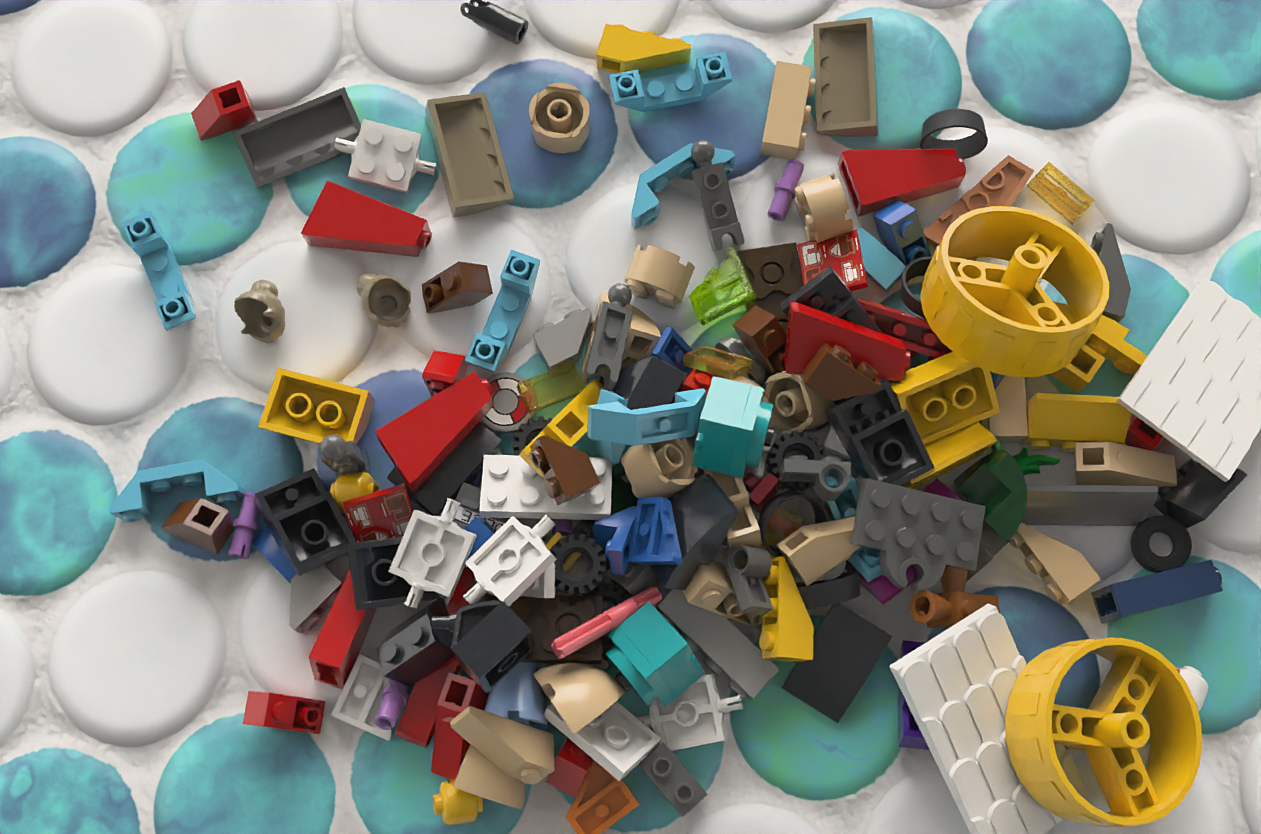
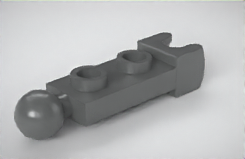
M699 140L693 144L691 156L693 160L700 163L701 168L693 170L692 175L707 226L713 252L722 250V236L724 234L731 236L734 245H742L745 242L740 222H738L723 162L713 165L712 159L715 155L713 144L707 140Z
M617 283L610 287L608 291L610 303L603 301L600 306L587 362L585 363L581 379L582 383L586 385L590 382L591 376L599 374L604 378V390L608 391L615 387L619 377L622 355L633 310L624 308L632 300V291L627 285Z
M338 435L324 437L319 448L321 461L335 472L336 478L340 475L357 472H367L371 475L367 452L364 448H358L352 441L345 442Z

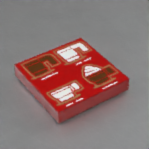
M857 229L818 243L816 240L797 244L804 285L831 265L851 291L868 288Z
M405 483L343 501V509L357 543L403 537L414 511Z

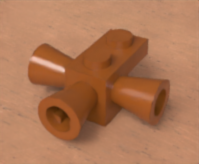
M945 566L943 575L940 578L944 593L934 594L927 590L917 591L910 601V613L915 621L919 623L927 622V627L947 630L986 604L996 606L1000 614L998 597L966 593L965 586L968 571Z

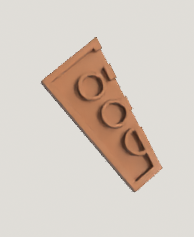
M1008 155L987 173L971 190H968L951 208L947 209L934 223L923 230L927 243L937 248L949 226L961 215L972 210L991 206L1011 207L1034 170ZM970 257L965 259L976 261L978 257Z

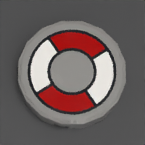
M510 372L493 374L486 379L494 391V395H492L493 408L482 418L481 422L489 430L491 429L500 434L507 435L518 432L520 430L519 426L522 423L526 425L528 419L533 418L537 408L535 391L528 380L519 374Z

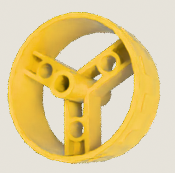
M991 206L975 209L963 214L949 226L927 268L920 298L923 313L930 328L941 342L955 354L977 367L996 374L1012 377H1038L1052 374L1067 366L1078 354L1081 347H1084L1098 324L1108 301L1109 280L1105 267L1096 252L1084 239L1067 226L1031 210ZM991 257L1009 261L1008 266L967 260L965 258ZM1043 279L1054 286L1066 300L1074 315L1075 324H1070L1041 288L1040 283Z
M1113 637L1067 642L1045 650L1032 659L1017 677L1009 695L1005 714V738L1010 760L1020 782L1032 798L1047 811L1065 820L1093 824L1094 826L1127 827L1143 825L1168 815L1183 801L1192 788L1199 769L1202 752L1201 721L1197 705L1184 678L1175 666L1155 649L1138 641ZM1086 653H1095L1113 663L1088 709L1054 704L1055 695L1064 675L1074 662ZM1144 708L1146 709L1149 725L1147 720L1141 715ZM1150 736L1151 748L1148 766L1145 769L1137 748L1144 746ZM1054 743L1063 744L1070 749H1085L1111 811L1105 813L1093 807L1078 794L1064 774L1056 755Z

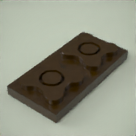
M796 242L736 251V261L746 313L754 306H757L776 316L787 336L788 317L782 311L780 303L804 286Z
M485 594L476 603L501 600L492 594ZM555 595V598L519 596L509 606L531 629L536 648L521 662L602 663V636L564 658L556 657L551 649V645L558 637L602 614L603 596Z

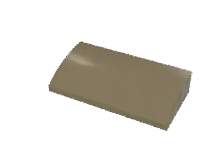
M872 17L813 24L817 134L840 137L878 136L875 40Z
M486 93L428 99L425 113L452 217L483 212L514 201Z

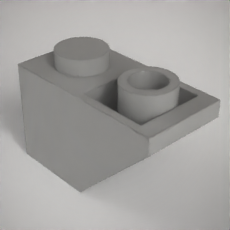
M589 308L583 311L580 309L573 310L564 317V320L556 324L547 323L538 328L536 334H533L534 343L551 375L579 362L592 324V314Z
M325 564L301 576L296 574L291 579L290 627L294 631L302 633L304 630L307 632L312 630L320 622V615L328 607L332 608L343 585V582Z

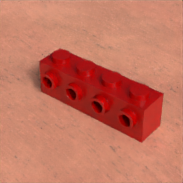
M856 297L881 332L902 340L906 351H910V355L916 356V353L919 352L928 355V360L932 361L953 352L933 332L926 318Z

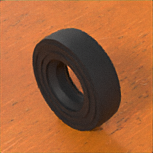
M1158 515L1145 519L1136 526L1130 541L1131 551L1135 560L1143 568L1154 573L1182 567L1189 559L1192 550V541L1188 530L1181 522L1169 516ZM1154 533H1164L1171 539L1173 548L1168 556H1158L1151 550L1149 541Z

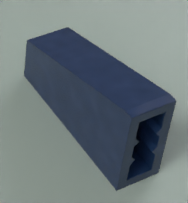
M1212 560L1114 583L1092 592L1091 595L1100 622L1103 624L1223 591L1221 587L1222 577L1218 568L1214 567Z

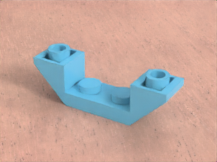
M726 52L697 57L696 68L693 70L640 80L637 69L609 75V81L615 105L648 112L702 101L732 82V75Z
M689 143L639 175L631 213V225L634 230L641 225L643 227L649 226L656 221L660 214V202L653 194V191L660 192L668 186L670 180L678 175L683 177L689 174L694 169V165L698 169L701 168L700 163L693 160L691 156L692 143ZM714 148L715 155L712 159V164L723 162L727 177L733 171L735 154L730 150Z
M147 211L121 222L131 248L140 257L158 300L154 304L165 330L168 331L196 319L191 293L173 250L153 213Z
M511 249L500 275L502 286L482 334L476 333L465 363L495 373L505 360L531 301L540 259Z
M696 389L676 392L675 403L635 410L628 409L618 401L591 405L588 410V437L594 440L638 446L694 436L698 430L700 417L706 401V390Z
M203 459L137 471L109 508L110 514L122 519L123 522H135L141 520L142 515L152 514L150 489L153 492L170 490L171 485L181 483L184 486H196L202 484L204 479L206 496L219 505L236 503L237 498L243 497L246 490Z

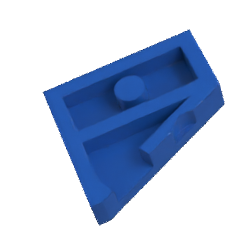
M663 497L638 498L627 562L635 565L682 564L670 500Z

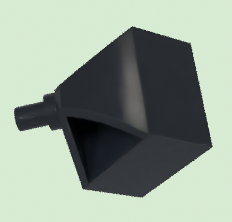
M651 356L620 369L617 383L611 391L627 399L626 407L630 410L673 404L675 402V393L680 391L683 382L686 380L687 373ZM601 376L599 382L604 386V378Z
M504 601L480 602L462 607L457 613H450V616L432 617V630H449L450 634H453L451 649L459 665L485 693H488L536 648L531 629Z

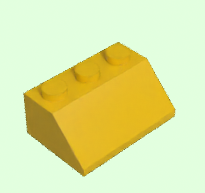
M954 352L903 372L902 381L888 380L901 409L908 410L924 445L1001 412L990 371L973 365Z
M278 368L258 428L320 444L324 437L328 435H338L345 442L352 441L356 445L366 431L375 400L367 390Z
M1036 393L1026 403L1028 437L1020 445H1031L1032 450L1039 451L1049 450L1050 447H1062L1064 452H1075V443L1112 442L1123 444L1132 412L1117 402L1119 397Z
M977 422L925 444L924 446L935 468L901 486L917 489L983 455L997 441L995 436Z

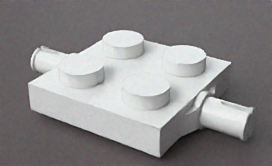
M363 119L359 135L354 142L336 138V143L334 144V150L351 154L352 162L348 174L349 179L408 194L411 179L417 171L434 176L437 163L420 160L419 148L422 134Z
M448 498L441 516H431L419 510L413 511L389 569V572L404 578L412 585L407 600L404 603L405 605L418 609L424 591H435L447 597L453 596L465 567V562L477 537L476 534L460 528L453 522L461 505L460 502Z
M545 515L531 529L522 525L512 516L465 562L474 572L478 583L463 597L470 604H475L488 592L497 596L509 607L557 560L545 548L544 542L541 539L555 526V523Z
M707 674L698 679L666 707L656 698L651 703L650 714L636 718L644 722L643 724L648 728H652L655 734L661 738L659 745L664 742L671 751L727 740L723 723L724 712L742 710L743 704L729 705L730 703L742 701L740 695L721 699L716 690L714 675Z

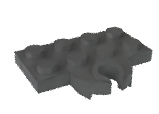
M865 478L861 480L851 544L881 551L879 565L882 575L886 576L894 586L900 589H906L908 584L906 570L910 565L914 566L917 577L911 584V591H923L937 583L943 575L945 566L976 571L986 506Z

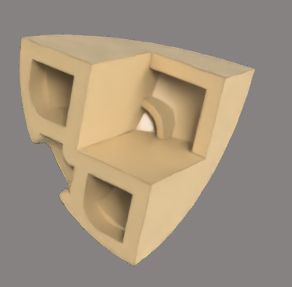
M601 292L589 331L583 357L582 373L587 362L600 306L603 301L610 303L608 294ZM631 304L624 307L633 310L622 355L621 368L647 358L661 338L656 324L645 313Z
M555 663L533 673L573 734L577 733L608 709L625 692V689L613 676L599 667L587 663Z
M470 745L453 787L523 810L527 784L504 774L476 748Z

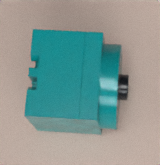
M713 376L699 421L691 466L740 478L743 477L746 465L759 468L764 446H771L775 429L769 427L774 404L761 401L764 388Z
M649 601L608 634L615 646L606 652L605 655L618 671L615 678L626 692L632 689L646 706L657 698L666 707L705 674L697 658L692 654L693 652L688 643Z

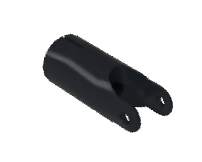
M470 0V3L465 2L460 6L463 16L515 45H518L523 40L527 32L528 21L494 3L483 0Z

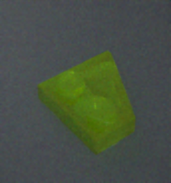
M734 246L728 248L725 252L728 256L717 269L713 267L705 276L703 283L698 285L688 296L696 317L702 326L757 298Z

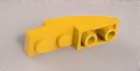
M1054 302L1070 324H1075L1074 315L1069 305ZM1101 315L1098 324L1085 343L1101 356L1103 355L1111 360L1118 370L1132 375L1136 374L1147 358L1146 354L1123 340L1129 329Z
M594 379L519 454L541 477H543L540 468H536L531 460L530 446L538 437L544 435L573 447L588 431L589 406L597 405L601 389L604 390V386L597 379Z

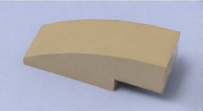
M701 468L703 474H710L739 510L725 537L728 549L736 545L750 547L761 545L760 528L751 509L749 496L742 478Z

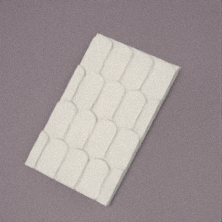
M1204 277L1190 294L1117 399V402L1224 482L1231 478L1261 429V318L1253 313L1246 304L1225 293L1221 286Z
M986 604L889 667L970 833L1044 834L1054 824L1063 820V818L1047 811L1032 798L1020 782L1011 763L1005 738V714L1010 692L1017 677L1027 664L1024 657L1017 650L1003 615L999 614L997 607L991 604ZM1054 743L1058 761L1066 778L1078 794L1086 801H1089L1090 798L1071 753L1066 751L1063 744Z

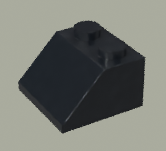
M1190 458L1177 470L1180 474L1177 478V486L1161 487L1158 490L1160 497L1153 506L1164 516L1172 517L1181 522L1187 529L1206 520L1242 482L1247 474L1243 470L1236 468L1231 478L1224 482L1199 462Z
M439 597L398 625L377 647L383 676L410 687L455 656L451 649L453 634H450L449 630H432L433 616H449L443 598Z

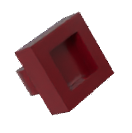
M749 472L742 480L746 491L750 493V506L759 514L764 505L780 490L779 479L769 472L762 480L752 472Z

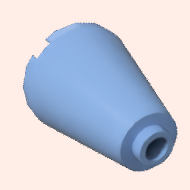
M520 662L490 690L484 711L545 731L548 727V720L543 716L546 711L543 689L533 673L539 670L537 662Z

